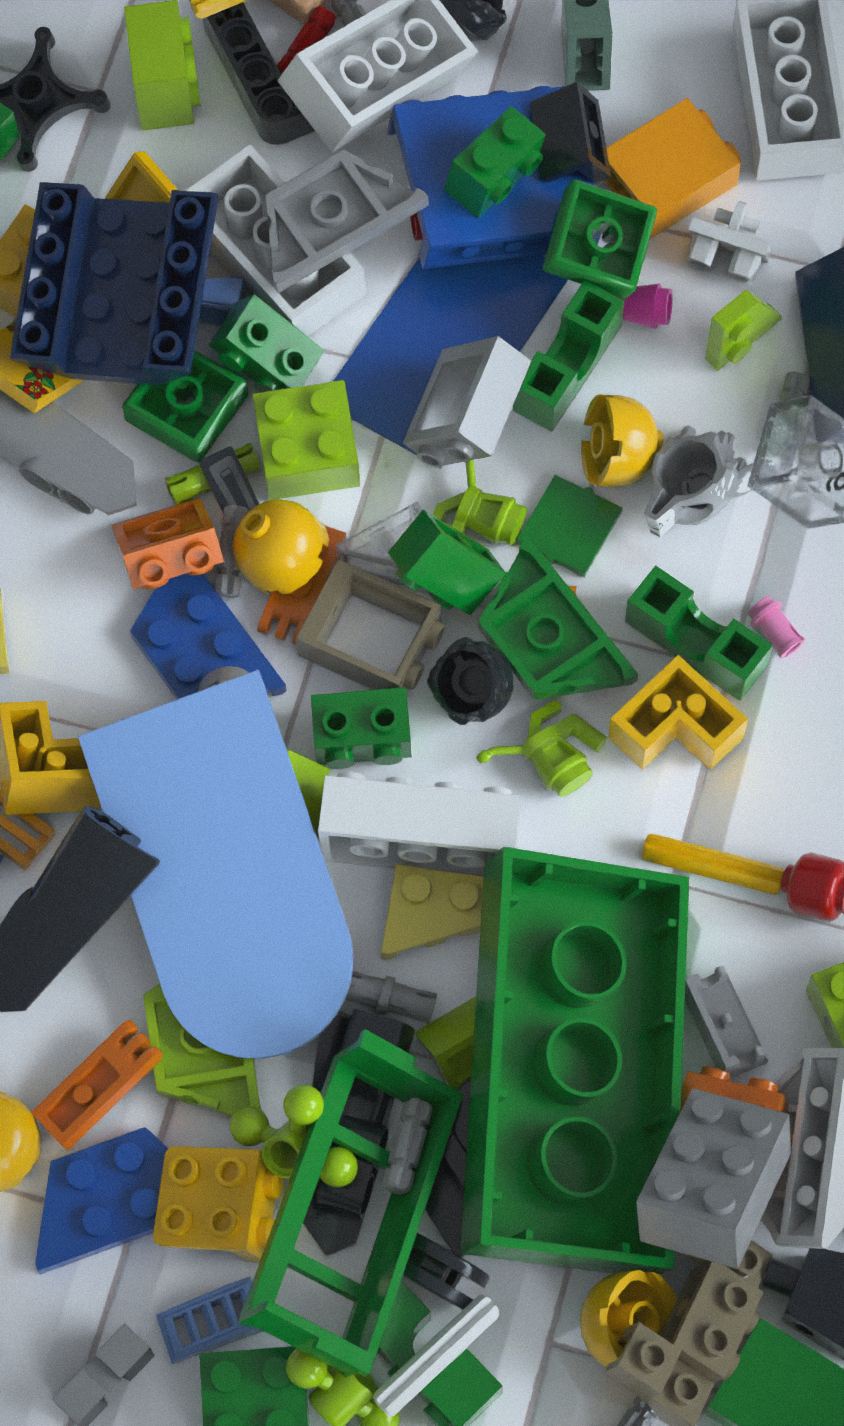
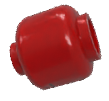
M808 852L802 855L795 865L789 864L781 880V890L787 893L789 908L797 914L825 922H831L837 919L841 913L844 914V861Z

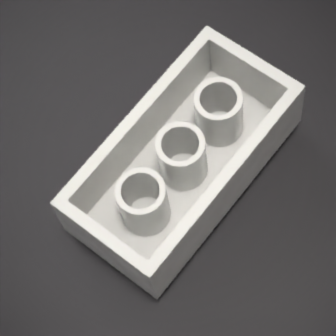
M390 0L296 54L278 79V82L329 150L334 152L389 119L394 105L408 100H421L456 79L478 53V50L440 0Z
M736 0L733 33L756 181L844 173V100L827 0Z
M249 144L185 191L218 194L219 198L210 248L211 254L232 277L244 278L246 293L249 296L255 294L306 336H309L366 294L364 268L348 252L280 293L276 291L272 274L273 268L265 194L286 182Z
M340 772L337 774V777L325 775L318 827L319 843L325 862L395 869L396 864L483 877L484 862L501 848L511 847L518 849L521 795H514L509 789L494 786L486 787L483 791L465 790L462 785L454 782H437L434 786L415 785L413 780L405 777H388L386 781L366 780L364 775L355 772Z

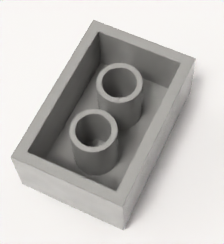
M692 1088L636 1201L640 1241L738 1269L791 1154L789 1114Z

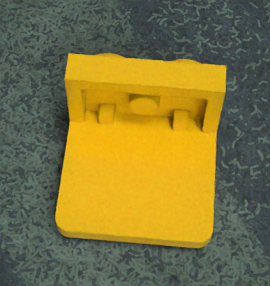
M172 1146L167 1149L164 1156L153 1240L164 1248L231 1251L247 1262L259 1263L275 1221L273 1218L275 1201L281 1196L283 1178L274 1175L268 1170L263 1162L261 1150Z

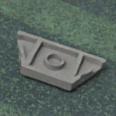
M344 149L265 194L273 268L272 274L276 291L280 293L429 206L427 194L419 188L414 192L395 182L392 174L378 167L366 165L361 158Z

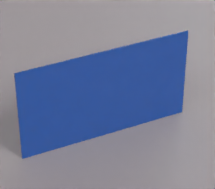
M544 255L429 269L422 268L419 257L333 380H345L351 419L417 455L416 452L404 445L403 441L442 349L499 336L520 352L568 279L545 272L543 270Z

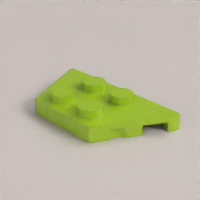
M160 983L143 994L149 1040L151 1041L150 1047L156 1046L163 1053L162 1059L153 1068L158 1095L231 1117L235 1111L244 1106H255L261 1109L253 1059L223 1054L194 1038L172 1013Z

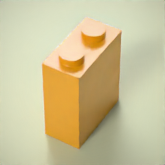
M686 98L607 147L611 178L604 180V182L614 193L657 208L650 239L735 187L738 184L741 158L734 145L729 141L724 142L715 132L709 115L703 109L697 110L692 102Z

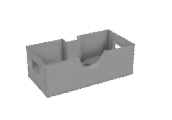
M126 1323L95 1353L96 1356L84 1369L81 1368L52 1398L54 1403L77 1426H89L108 1406L104 1398L105 1394H109L118 1385L121 1378L130 1382L155 1356L150 1346Z

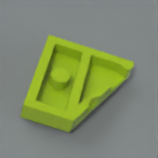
M748 290L743 291L712 316L705 359L717 371L729 362L732 364L738 363L749 353L753 342L782 320V315L771 304H766L761 298L754 296Z

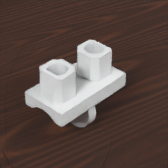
M742 201L737 202L733 212L717 207L713 220L729 225L728 228L692 217L688 228L691 237L688 253L689 262L711 268L719 247L733 251L734 255L728 269V274L748 282L752 281L760 267L761 261L768 262L772 249L770 248V242L740 233V229L757 234L761 222L745 216L748 203Z

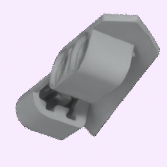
M0 390V458L18 467V471L25 480L43 492L88 515L92 514L95 509H98L109 516L137 506L132 459L54 401L34 414Z

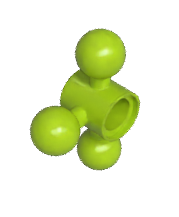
M306 1084L297 1085L287 1092L283 1108L289 1120L279 1129L269 1126L266 1114L255 1106L239 1108L230 1119L229 1130L233 1139L243 1146H255L263 1142L261 1151L263 1162L270 1172L281 1178L291 1177L309 1124L314 1123L321 1116L324 1109L321 1093L313 1086ZM330 1148L320 1174L321 1180L328 1186L335 1188L350 1184L358 1171L356 1157L346 1148Z
M299 1349L294 1350L290 1354L286 1363V1372L290 1381L300 1388L310 1389L316 1387L309 1394V1400L318 1414L332 1426H345L355 1414L359 1415L360 1426H399V1412L390 1417L377 1406L374 1399H371L374 1392L378 1390V1387L370 1375L364 1377L355 1373L345 1377L342 1375V1371Z

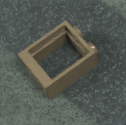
M338 559L296 637L298 656L372 690L403 687L414 690L424 670V664L420 662L428 648L435 650L445 630V624L441 623L440 604ZM351 595L420 625L395 675L325 644Z

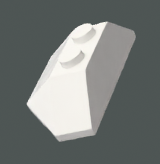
M803 1048L795 1058L797 1062L776 1083L778 1086L777 1092L784 1095L789 1105L787 1113L789 1114L791 1154L761 1217V1221L771 1233L775 1244L780 1247L826 1249L844 1228V1048Z

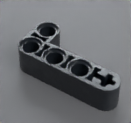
M242 2L203 18L205 32L263 141L273 145H281L314 132L313 127L279 84L278 79L281 73L245 4ZM224 17L229 18V20L224 22ZM236 45H246L243 48H233ZM256 79L265 80L261 83H251V81ZM273 114L284 115L281 118H269Z

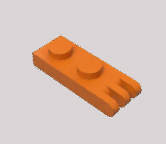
M325 525L329 542L328 548L322 544V550L318 556L323 561L321 567L305 585L292 593L282 595L277 590L271 592L260 618L257 632L267 635L274 619L279 620L276 628L275 638L285 641L291 625H294L297 628L293 635L292 644L297 645L296 637L341 555L347 540L346 532Z
M132 1020L123 1022L31 1112L56 1141L68 1151L150 1072L163 1057V1053L156 1046L147 1049L151 1041L144 1033H139L135 1036L138 1027Z

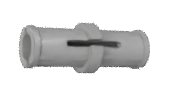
M357 971L352 972L349 991L345 998L346 1001L377 1009L376 1013L386 1016V1013L389 1012L413 1018L426 1024L430 1023L438 993L396 983L395 977L387 975L385 979Z

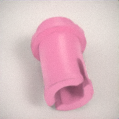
M768 596L756 603L747 614L752 619L750 621L751 627H758L776 649L780 658L783 659L800 648L805 642V638L798 633L780 610L782 607L781 602H774Z

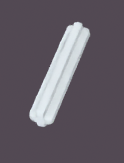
M484 1294L478 1295L374 1392V1401L385 1414L391 1417L398 1413L498 1319L499 1310L491 1299Z

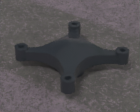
M45 26L39 27L34 33L36 43L28 64L15 77L0 84V103L14 112L15 120L21 133V146L17 153V160L22 169L28 172L37 168L38 160L35 156L37 145L44 133L54 123L76 110L89 108L95 109L98 113H105L111 106V102L103 90L98 89L93 92L77 90L64 84L54 74L50 61V50L55 46L56 41L51 30Z

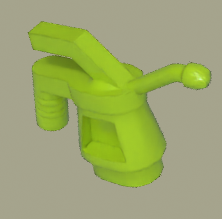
M474 460L465 462L467 490L438 503L432 515L444 521L447 514L457 510L452 524L453 528L463 534H466L469 528L493 544L502 542L512 546L524 523L527 507L517 504L514 497L485 493L482 489L477 488Z
M555 699L531 714L527 741L524 745L491 747L479 752L476 759L480 764L490 761L493 756L523 754L527 760L533 763L545 787L548 790H554L559 797H565L583 786L593 775V770L587 764L586 755L565 739L573 735L592 750L598 752L604 746L608 737L577 714H571L555 725L548 726L540 731L541 724L561 713L562 705Z

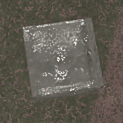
M812 395L770 403L747 487L808 529L844 523V419Z

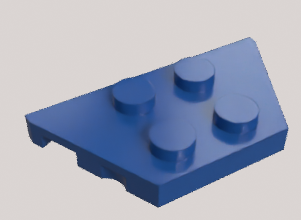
M186 573L170 578L165 585L155 588L130 630L132 639L176 699L198 692L200 682L208 673L216 668L226 666L240 667L249 673L259 670L267 693L272 692V696L282 695L287 691L284 681L220 595L216 593L215 588L204 574L191 576Z
M146 1127L50 1161L35 1261L40 1275L154 1232L164 1156L168 1147Z

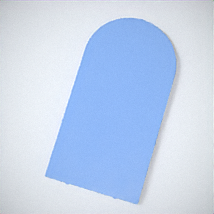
M256 670L221 684H214L210 688L137 715L121 718L118 722L78 736L102 811L140 838L141 842L138 848L158 858L160 861L155 870L133 892L131 898L163 994L179 1023L204 1045L223 1054L239 1058L264 1059L280 1055L287 1056L292 1051L311 1042L325 1030L338 1014L349 991L353 972L352 939L260 671Z

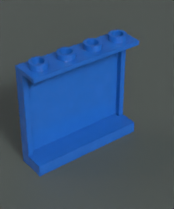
M537 86L531 90L516 92L498 90L487 95L470 97L453 95L443 100L424 102L408 100L393 106L387 127L388 135H397L410 189L414 192L417 188L423 190L429 200V206L417 212L423 236L419 251L423 269L545 255L547 253L564 189L575 179L594 185L590 179L578 170L554 181L547 182L541 177L539 164L529 176L525 177L523 175L514 184L511 192L500 204L494 203L479 218L444 191L452 161L510 106L514 107L533 123L531 102L565 86L553 88ZM599 231L592 235V238L596 240V244H598L602 235Z

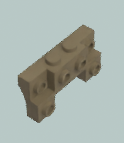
M752 1240L738 1269L683 1254L699 1266L690 1271L661 1334L658 1335L640 1322L626 1328L621 1338L626 1340L627 1343L619 1359L609 1363L604 1372L639 1396L650 1406L658 1418L669 1426L696 1425L714 1384L720 1380L726 1381L733 1374L740 1360V1355L736 1353L742 1339L751 1333L758 1322L760 1313L756 1308L764 1293L759 1289V1285L773 1254Z

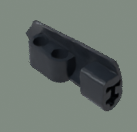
M90 806L82 808L34 887L27 889L19 896L0 924V1012L26 1011L160 863L158 858L138 848L141 842L140 838L109 815Z
M353 1009L352 1015L339 1011L332 1022L319 1034L312 1086L321 1093L334 1055L358 1041L359 1035L363 1030L370 1031L408 1053L416 1030L404 1022L358 1009ZM355 1077L338 1124L386 1149L389 1127L386 1125L395 1098ZM332 1142L330 1148L342 1146ZM355 1153L353 1154L357 1160L358 1171L354 1180L344 1187L335 1188L325 1184L319 1177L303 1222L326 1256L357 1243L380 1169L379 1166Z

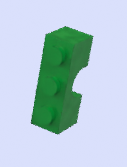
M584 280L561 314L559 330L548 351L543 354L537 350L531 359L530 366L513 404V411L553 432L621 329L625 301Z
M655 565L627 600L625 622L675 657L679 655L695 671L741 701L767 668L773 645L734 618L728 626H723L711 620L695 604L693 590Z
M402 1281L400 1282L377 1354L379 1353L392 1367L387 1372L389 1378L415 1355L413 1349L414 1340L417 1334L431 1321V1311ZM466 1349L429 1382L418 1395L427 1404L422 1410L423 1413L435 1426H470L503 1394V1385Z

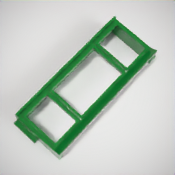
M366 1029L360 1033L358 1041L334 1055L321 1091L324 1101L323 1112L314 1123L309 1124L237 1323L259 1328L342 1371V1375L345 1377L355 1373L364 1377L370 1375L464 1094L413 1066L416 1059L415 1056ZM355 1077L403 1103L411 1098H419L430 1103L433 1110L429 1125H424L427 1134L418 1167L412 1168L415 1172L412 1189L404 1195L391 1193L360 1284L294 1250L332 1142L384 1170L391 1168V1165L388 1163L390 1155L388 1150L338 1124ZM287 1267L354 1302L342 1338L275 1304Z

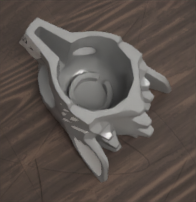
M689 425L685 426L680 435L674 438L669 437L662 445L660 451L655 454L652 469L654 491L644 511L650 532L661 538L674 524L698 525L709 521L731 500L749 493L773 476L772 470L759 463L748 465L742 457L733 458L735 454L733 450L735 436L721 430L718 433L710 431L695 436L696 429Z

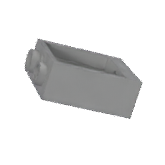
M499 336L442 349L403 444L416 452L417 458L422 463L435 468L491 457L531 360Z

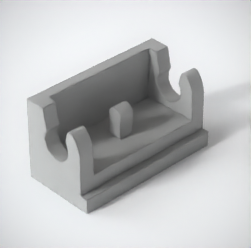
M718 966L714 970L715 973L704 979H700L698 974L686 978L685 1002L715 1067L731 1075L730 1078H733L768 1063V1059L725 967Z

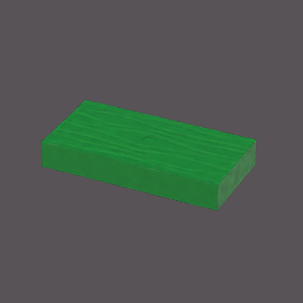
M511 847L501 848L484 862L460 1254L604 1273L641 1270L661 1275L674 1269L675 1251L640 1241L636 1201L669 1137L681 1109L690 877Z

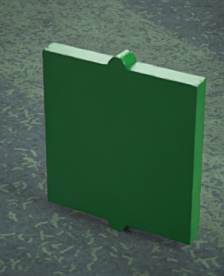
M554 475L517 538L516 544L521 545L524 539L530 537L551 565L556 563L585 578L620 517L623 508L594 494L591 487L584 489Z

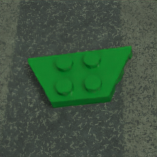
M530 537L524 539L509 571L506 572L498 584L493 600L488 602L478 620V629L491 645L496 646L504 653L511 665L512 672L534 700L628 686L637 682L638 673Z

